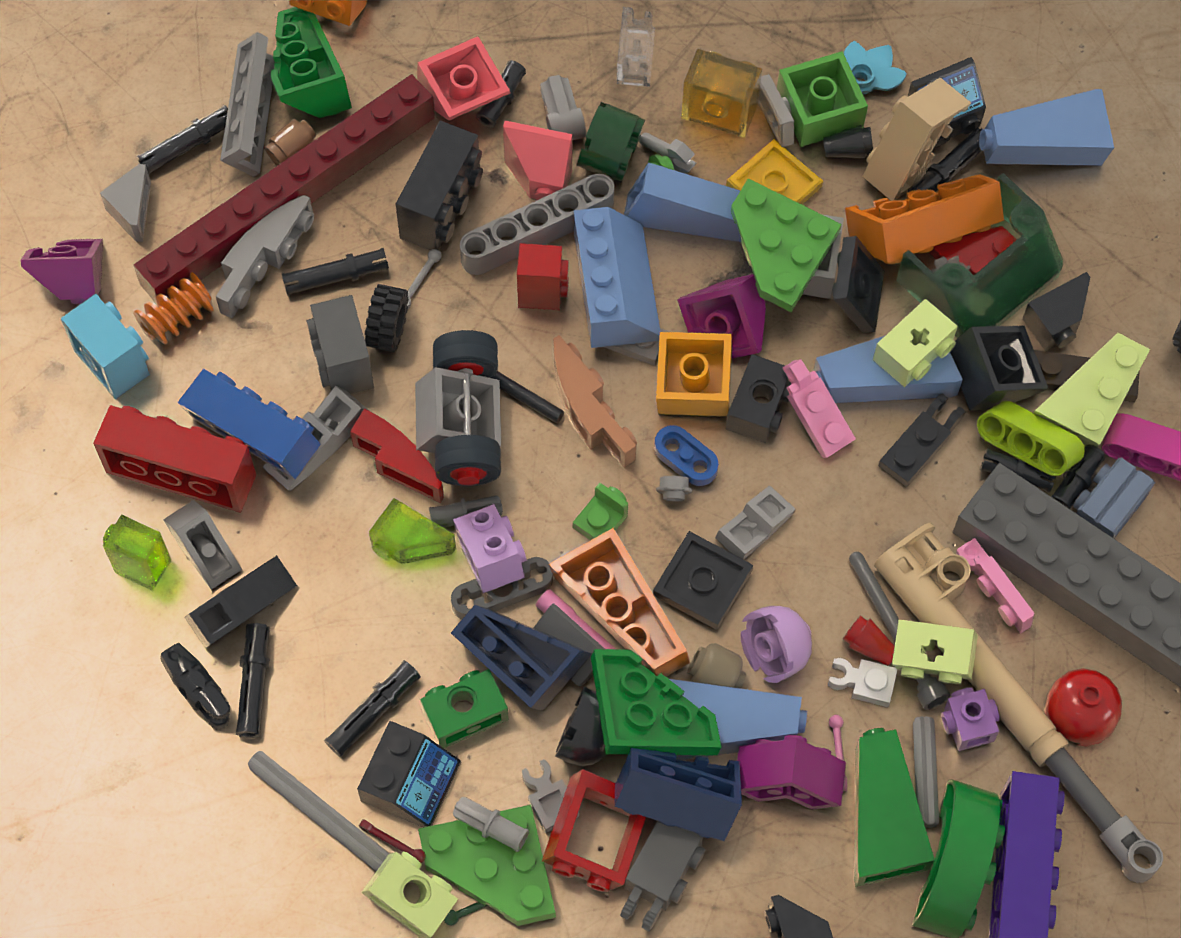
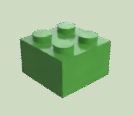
M843 51L779 70L777 90L782 98L786 97L789 101L791 116L794 120V133L800 147L822 141L823 137H828L859 125L864 128L868 105Z

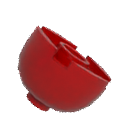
M1081 668L1068 671L1054 682L1047 694L1044 713L1054 724L1056 731L1060 732L1066 740L1079 743L1078 746L1087 747L1099 744L1111 736L1121 719L1122 699L1117 686L1109 677L1096 670Z

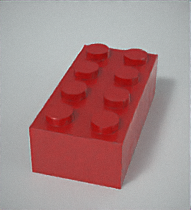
M110 405L93 442L104 470L108 474L238 513L242 512L256 477L248 445L242 440L232 436H226L225 439L217 437L198 426H192L191 428L183 427L164 416L149 417L130 406L119 408Z

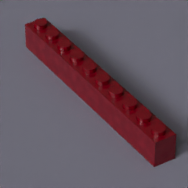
M413 74L409 75L133 264L141 287L156 303L157 295L163 294L168 297L167 288L170 286L180 290L179 280L182 278L191 281V272L200 280L204 279L222 266V261L232 247L248 230L269 213L303 195L309 197L312 204L435 118L433 96Z

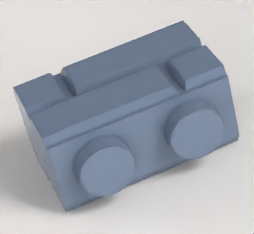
M1118 458L1112 467L1105 464L1093 480L1097 483V486L1092 492L1085 489L1073 507L1077 509V515L1114 539L1149 495L1155 482L1142 471H1137L1135 466L1123 458Z

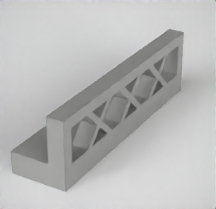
M256 32L237 46L220 161L253 177L260 174L273 85L271 70L274 69L273 56L266 53L268 37L259 32ZM251 155L250 162L244 160V158Z

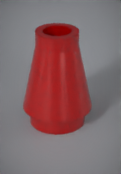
M860 615L847 631L843 640L850 644L848 648L889 666L893 661L895 645L871 618L866 620Z

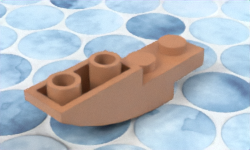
M560 335L556 336L553 339L554 371L559 394L569 419L590 450L603 443L624 468L636 460V438L627 427L621 428L614 420L613 411L603 401L604 382L600 374L594 368L588 369L581 361L582 356L574 344L571 342L567 344Z

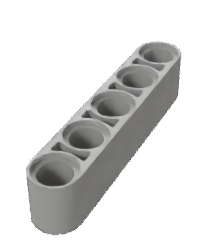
M604 174L591 175L466 233L460 240V256L463 269L470 274L480 275L518 258L520 243L546 245L574 232V211L565 212L563 209L581 210L601 207L613 209V181ZM602 194L604 197L596 198L593 195ZM535 222H541L544 225L533 226L531 224ZM505 236L513 238L509 241L501 240V238ZM472 251H481V252H483V253H481V254H479V255L469 254V253L472 252Z

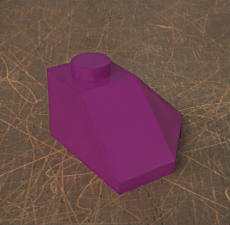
M70 239L56 243L55 247L49 248L48 252L43 253V249L40 247L29 249L20 260L21 267L60 300H71V303L82 304L93 295H98L101 290L103 239Z
M754 274L728 279L677 299L688 333L731 334L732 358L757 354L762 351L766 305L764 299L759 296Z

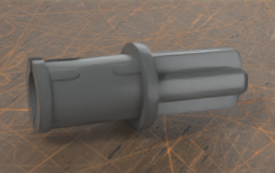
M499 496L465 501L464 498H461V502L429 507L433 530L453 526V519L493 504L501 516L503 514L501 499Z

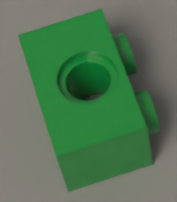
M490 669L481 673L479 670L471 671L463 675L459 679L460 682L449 687H445V685L434 687L426 692L425 697L420 699L422 713L436 743L441 747L446 748L509 720L508 707ZM462 700L473 704L472 708L467 712H458L453 706Z

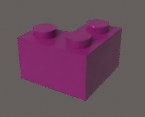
M787 735L784 737V740L779 741L759 739L755 744L739 746L737 761H740L741 794L758 802L788 798L811 810L838 807L842 804L846 762L831 755L832 752L829 749L815 747L807 743V739L802 736Z

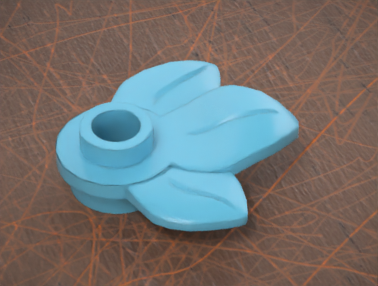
M853 41L843 52L855 79L861 78L865 80H856L862 94H867L873 89L882 91L892 90L898 87L906 78L907 73L904 70L892 67L893 54L890 45L866 51L859 43Z

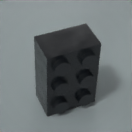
M439 121L395 203L400 239L428 250H439L443 242L448 243L454 231L453 222L458 214L462 215L465 212L469 201L468 194L472 187L476 188L479 185L483 175V168H480L482 150H479L477 134Z

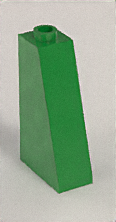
M874 728L863 733V737H859L855 748V887L928 871L935 860L896 729L885 731L884 728Z

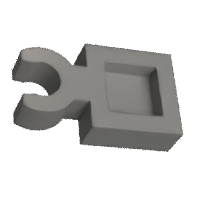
M543 759L540 761V767L544 773L542 777H531L529 771L525 768L522 770V778L527 787L536 791L528 796V801L543 830L547 833L553 829L567 787L562 779L553 784L551 783V767Z

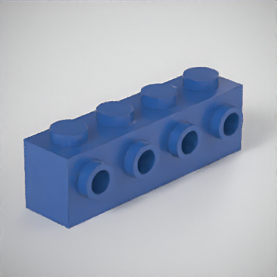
M203 368L177 403L194 420L223 437L232 436L242 440L248 445L250 453L296 479L321 445L312 435L314 428L298 416L294 420L288 418V413L272 401L268 405L261 402L262 398L250 388L244 386L242 390L235 387L236 383L224 373L218 372L217 375H214Z

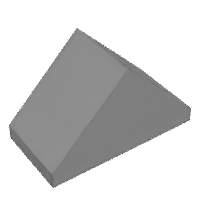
M138 164L100 192L106 211L136 242H143L151 181L146 164Z

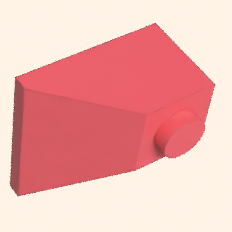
M478 36L418 62L417 80L433 96L434 111L447 120L454 119L510 94L508 86Z
M504 121L505 163L529 198L539 200L567 187L572 173L573 134Z

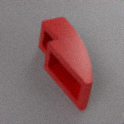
M364 408L350 431L353 447L375 457L378 474L441 504L444 498L442 482L436 477L434 468L422 452L416 450V445L401 431L385 419Z

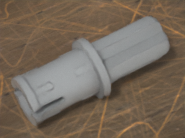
M461 797L453 810L455 818L481 831L483 838L490 836L511 847L516 852L520 851L528 837V829H524L500 816L499 810L491 811L467 797Z

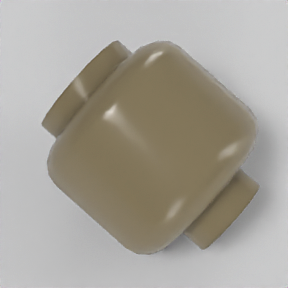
M716 643L709 644L706 648L699 647L688 667V674L692 675L691 681L696 683L741 688L746 678V673L741 671L743 666L741 656Z

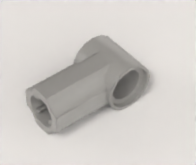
M560 75L548 77L545 82L540 84V91L547 112V128L573 134L572 140L585 138L586 127L581 108L576 107L569 79L563 78Z

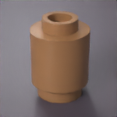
M293 119L269 139V144L264 149L270 159L278 166L313 142L316 133L305 120L299 122Z

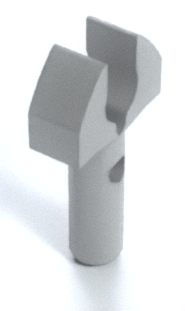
M647 132L640 136L639 143L662 156H668L672 161L675 171L686 174L697 164V162L691 160L695 155L685 143L677 139L668 144Z

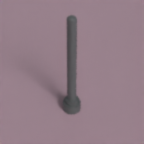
M853 552L849 557V561L892 638L896 641L899 618L862 553ZM924 673L923 679H916L919 684L917 686L919 691L917 697L924 710L933 709L950 698L951 694L944 682L938 681L937 677Z

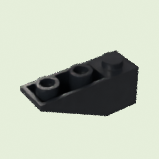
M276 555L187 614L184 618L206 648L298 585Z

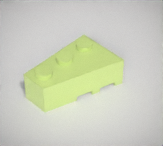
M1117 333L1033 413L1076 435L1085 446L1089 444L1096 447L1099 446L1150 349Z

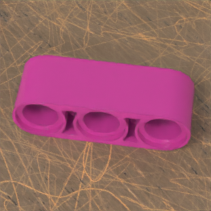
M1116 414L1102 445L1104 454L1116 460L1123 458L1134 466L1181 481V432L1129 414Z

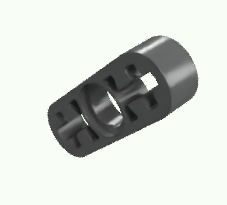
M532 557L522 562L525 578L520 579V581H523L524 589L519 590L517 580L510 583L513 586V590L506 597H498L490 590L486 592L487 599L489 600L488 603L484 601V596L481 594V588L477 579L460 584L451 594V605L454 614L458 618L463 619L471 610L465 604H461L462 596L468 595L470 599H475L474 605L498 611L543 594L550 589L553 583V573L549 567V562L541 557ZM536 569L539 574L544 573L542 575L543 581L537 583L534 578H530L531 570Z

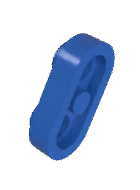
M670 425L662 428L656 434L654 450L657 457L680 476L688 477L689 483L696 486H704L716 478L719 465L717 456L685 429ZM674 444L678 449L676 451H669L666 446ZM703 466L706 471L697 473L693 468Z

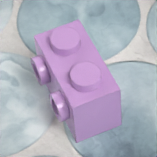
M494 504L453 519L459 544L483 593L525 578L521 563L527 561L522 544L519 540L513 542L511 537L514 536L511 523L507 516L501 517Z

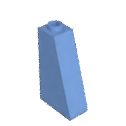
M1095 89L992 116L979 136V145L981 150H984L986 164L1102 166L1114 149L1102 89Z
M648 163L627 194L624 215L639 222L645 228L741 242L737 224L734 223L731 214V205L740 190Z
M885 336L817 357L815 360L813 371L818 374L819 378L821 377L835 403L937 398L940 394L951 398L958 395L963 380L949 352L944 358L937 356L930 363L932 365L930 370L921 380L916 381L913 379L907 386L903 387L873 361L876 345Z
M669 679L685 691L683 696L698 708L705 706L715 714L721 742V749L718 755L737 753L739 746L755 744L759 739L779 741L784 740V737L787 735H797L798 733L805 732L807 711L800 710L802 697ZM676 755V756H677L676 760L694 759V758H696V756H702V757H708V756H707V755Z

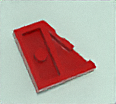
M998 226L984 232L964 235L957 242H944L933 246V250L929 254L936 260L942 257L949 260L952 257L959 256V262L970 266L969 279L973 283L967 287L978 296L1024 256L1027 247L1003 226Z

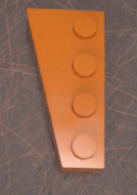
M978 174L937 185V192L918 189L907 192V199L889 201L886 197L874 200L873 208L860 210L857 205L846 207L849 237L857 236L871 255L882 260L884 263H900L906 256L914 253L930 252L933 250V246L944 242L960 241L963 235L987 231L991 228V225L1004 221L1000 182Z

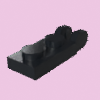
M940 394L930 404L927 411H923L879 461L878 466L906 487L947 442L951 432L966 413V410L958 407L950 414L944 425L937 422L934 418L947 404L948 397L944 394Z

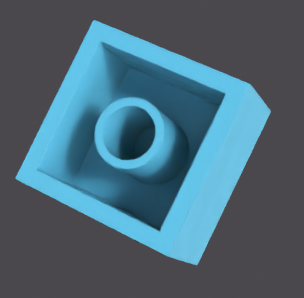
M95 294L63 316L61 321L74 352L114 399H117L150 375L146 365L149 357L140 346L143 344V341L137 331L132 326L125 328L120 322L122 317L116 307L110 301L105 304Z

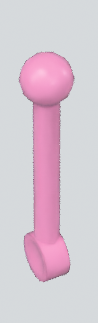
M833 715L829 719V726L833 729L835 754L837 758L844 761L840 729L843 726V719L839 715ZM846 776L844 777L843 792L847 791Z

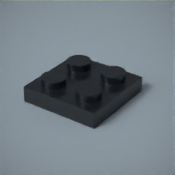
M857 236L843 237L842 249L837 257V281L832 289L834 301L843 309L862 333L876 332L885 271Z
M689 531L654 587L653 595L717 630L753 571V565Z

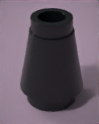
M859 125L828 137H823L826 157L866 159L865 155H869L873 150L870 127L862 128Z

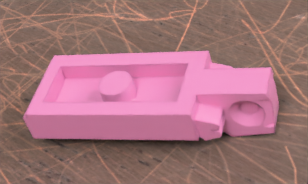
M801 359L794 360L784 366L783 370L791 382V385L787 387L789 392L787 398L823 458H828L854 441L856 438L821 377L819 378L815 371L809 372Z
M975 538L959 547L956 554L963 556L970 564L971 571H974V574L979 576L977 583L982 592L987 597L993 595L1001 606L998 608V611L1006 624L1010 627L1015 625L1020 634L1029 629L1032 625L1034 612L994 558L987 555Z

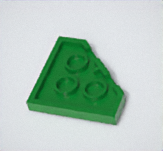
M593 650L591 663L606 754H629L631 748L670 752L676 755L718 756L721 742L714 713L705 706L698 708L683 696L684 690L662 673L657 676L641 664L643 659L632 650Z

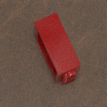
M582 769L570 777L542 862L551 865V870L558 875L573 878L575 875L587 880L586 885L600 892H609V890L623 886L646 817L639 814L632 815L620 808L614 807L615 783ZM583 797L629 816L612 870L566 851Z

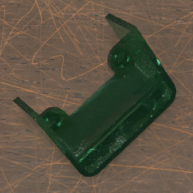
M1004 173L997 180L1000 182L1004 219L1021 236L975 275L957 263L945 264L933 273L910 250H907L902 257L897 281L920 303L924 299L928 300L957 325L956 338L960 337L971 327L1002 325L1056 280L1063 267V257L1045 212Z

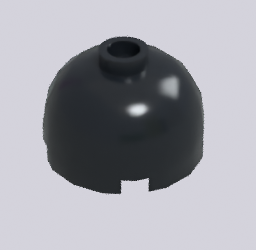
M584 686L575 703L577 708L574 709L564 728L555 755L556 758L579 766L593 765L601 761L606 754L596 691Z

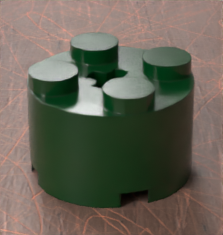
M601 101L586 134L585 149L581 148L576 166L596 174H604L614 181L622 182L628 169L632 153L634 154L638 145L645 119Z

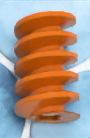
M193 272L190 273L191 281L186 278L179 280L180 290L170 286L167 288L168 297L163 294L157 295V306L151 302L145 303L144 310L146 314L140 310L133 312L136 321L152 341L158 339L163 344H167L166 331L171 332L176 337L180 335L177 324L181 323L186 328H190L191 324L188 316L192 315L199 321L203 319L200 312L201 307H204L210 313L214 311L210 294Z

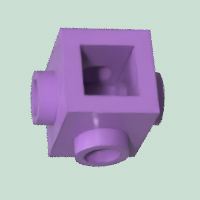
M964 688L952 693V698L947 700L944 708L945 711L941 712V718L946 733L953 734L958 751L994 742L999 732L996 721H999V712L994 699L988 700L985 689L974 691L973 688Z

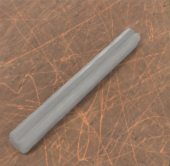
M258 751L251 757L248 766L252 772L372 869L378 870L390 853L263 751Z

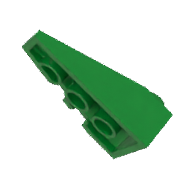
M297 7L278 12L275 34L277 42L276 50L273 51L274 69L271 70V81L280 102L318 118L336 115L341 111L351 109L352 106L345 76L316 15Z

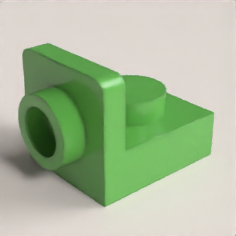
M599 483L595 487V496L573 521L572 528L589 540L612 528L616 531L628 516V502L625 495L613 486L608 488Z

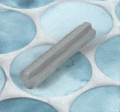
M920 716L916 717L913 722L916 798L925 828L937 827L939 823L935 722L932 717Z

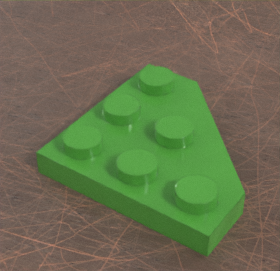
M747 179L731 205L734 223L737 224L748 264L751 266L756 280L759 296L792 312L838 236L842 224L753 180Z
M531 805L500 811V816L529 830L528 837L519 852L514 851L511 847L490 836L483 838L481 831L460 820L418 829L422 850L426 854L425 866L427 871L438 877H443L456 885L466 895L484 906L488 905L503 914L505 919L517 926L556 918L544 862H542L543 855Z

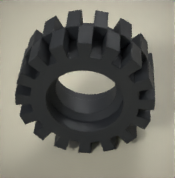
M378 284L377 288L375 287L365 324L367 327L364 333V340L367 347L390 352L397 350L401 341V335H403V326L406 322L405 316L408 311L409 297H407L408 291L406 289Z

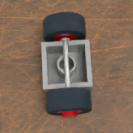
M460 330L445 333L436 338L433 343V369L415 383L416 450L435 453L436 477L440 481L451 485L476 486L487 484L499 478L501 474L499 380L490 378L498 370V345L493 336L484 332Z

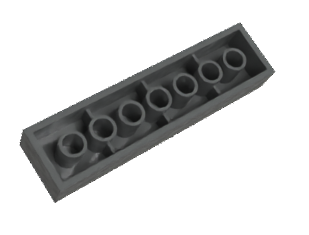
M998 463L958 516L952 533L965 542L975 538L989 557L992 556L1003 568L1181 687V583L1001 463Z

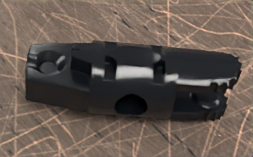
M179 642L161 653L160 660L173 684L191 707L199 711L212 728L214 727L216 730L225 729L230 720V705L221 693L222 690L209 675L200 661Z

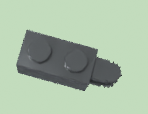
M657 821L626 877L625 889L630 891L631 894L620 916L628 920L633 916L639 900L643 898L653 904L644 916L641 927L650 931L662 909L666 911L671 900L678 903L688 884V882L683 880L689 867L696 870L706 851L705 848L701 847L703 837L693 831L677 826H666Z

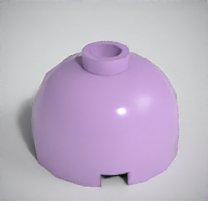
M768 606L755 610L744 617L742 622L747 621L746 630L741 631L743 651L754 671L759 670L761 667L763 672L768 675L763 678L764 680L778 683L805 667L812 649L811 630L808 624L795 611L788 607Z

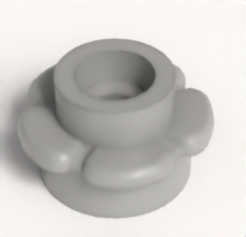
M663 476L660 477V487H657L656 491L663 494V500L684 501L685 494L691 493L692 488H689L688 477Z

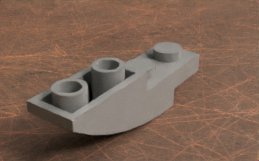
M303 195L275 209L258 221L232 247L221 263L226 279L216 295L221 314L233 318L239 308L243 309L247 304L251 288L256 280H262L267 271L268 264L280 269L285 259H290L293 256L298 238L302 232H307L310 229L314 220L309 197Z

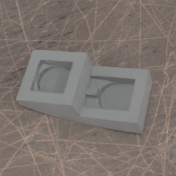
M769 485L747 502L740 514L720 528L715 538L732 554L744 560L773 535L792 516L796 509Z

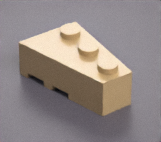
M942 78L935 80L909 97L906 95L902 96L892 108L894 115L891 121L883 127L879 134L881 138L879 145L867 157L866 162L869 164L862 177L891 201L906 194L908 189L920 179L935 157L932 150L940 136L948 138L953 128L949 126V123L953 117L962 111L966 112L971 102Z

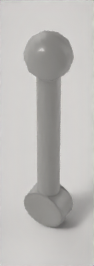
M431 249L429 251V259L408 289V309L411 306V297L432 265L441 259L442 255L438 249Z

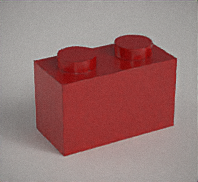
M519 244L517 267L518 308L560 311L561 298H568L569 260H562V246Z

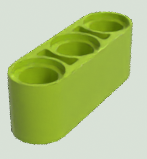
M1002 401L982 414L977 420L978 433L984 440L1049 475L1059 476L1084 457L1085 449L1080 438L1013 402Z

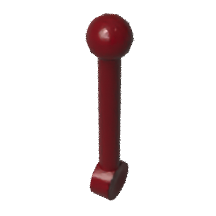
M362 819L358 825L366 833L373 834L400 851L409 853L420 863L425 861L426 854L422 849H412L374 827L365 819Z

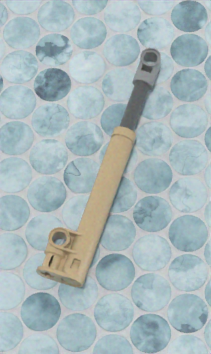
M932 523L924 524L889 548L877 559L874 564L875 568L920 622L974 629L951 602L965 590L971 573L970 564L963 556L955 554L950 547L945 548L933 534L935 527ZM947 571L955 572L959 575L960 580H948L943 573ZM977 633L978 639L972 680H967L977 691L985 689L988 700L994 699L1000 720L1023 748L1031 753V757L1039 767L1047 765L1053 774L1059 777L1062 785L1102 832L1099 837L1120 861L1124 875L1130 881L1136 883H1144L1150 880L1163 862V852L1155 842L1147 840L1127 815L1120 816L1066 751L1069 745L1068 741L1060 732L1056 731L1054 724ZM1142 854L1147 857L1150 862V868L1144 869L1139 867L1135 863L1133 855Z

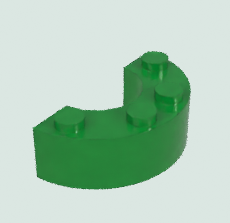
M953 779L947 781L939 812V818H942L943 821L940 842L926 883L921 888L912 926L949 938H959L964 930L971 931L977 918L976 905L984 884L990 885L995 875L996 863L991 861L994 848L998 849L1000 847L1005 832V826L999 824L1003 801L999 799L997 793Z

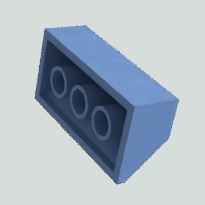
M610 207L574 210V238L591 348L659 341L661 331L643 225Z

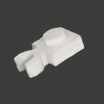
M834 659L832 668L843 671L845 677L841 679L830 677L828 682L830 688L842 690L851 687L854 688L853 699L889 707L897 674L895 667L861 659L859 669L853 668L845 659Z

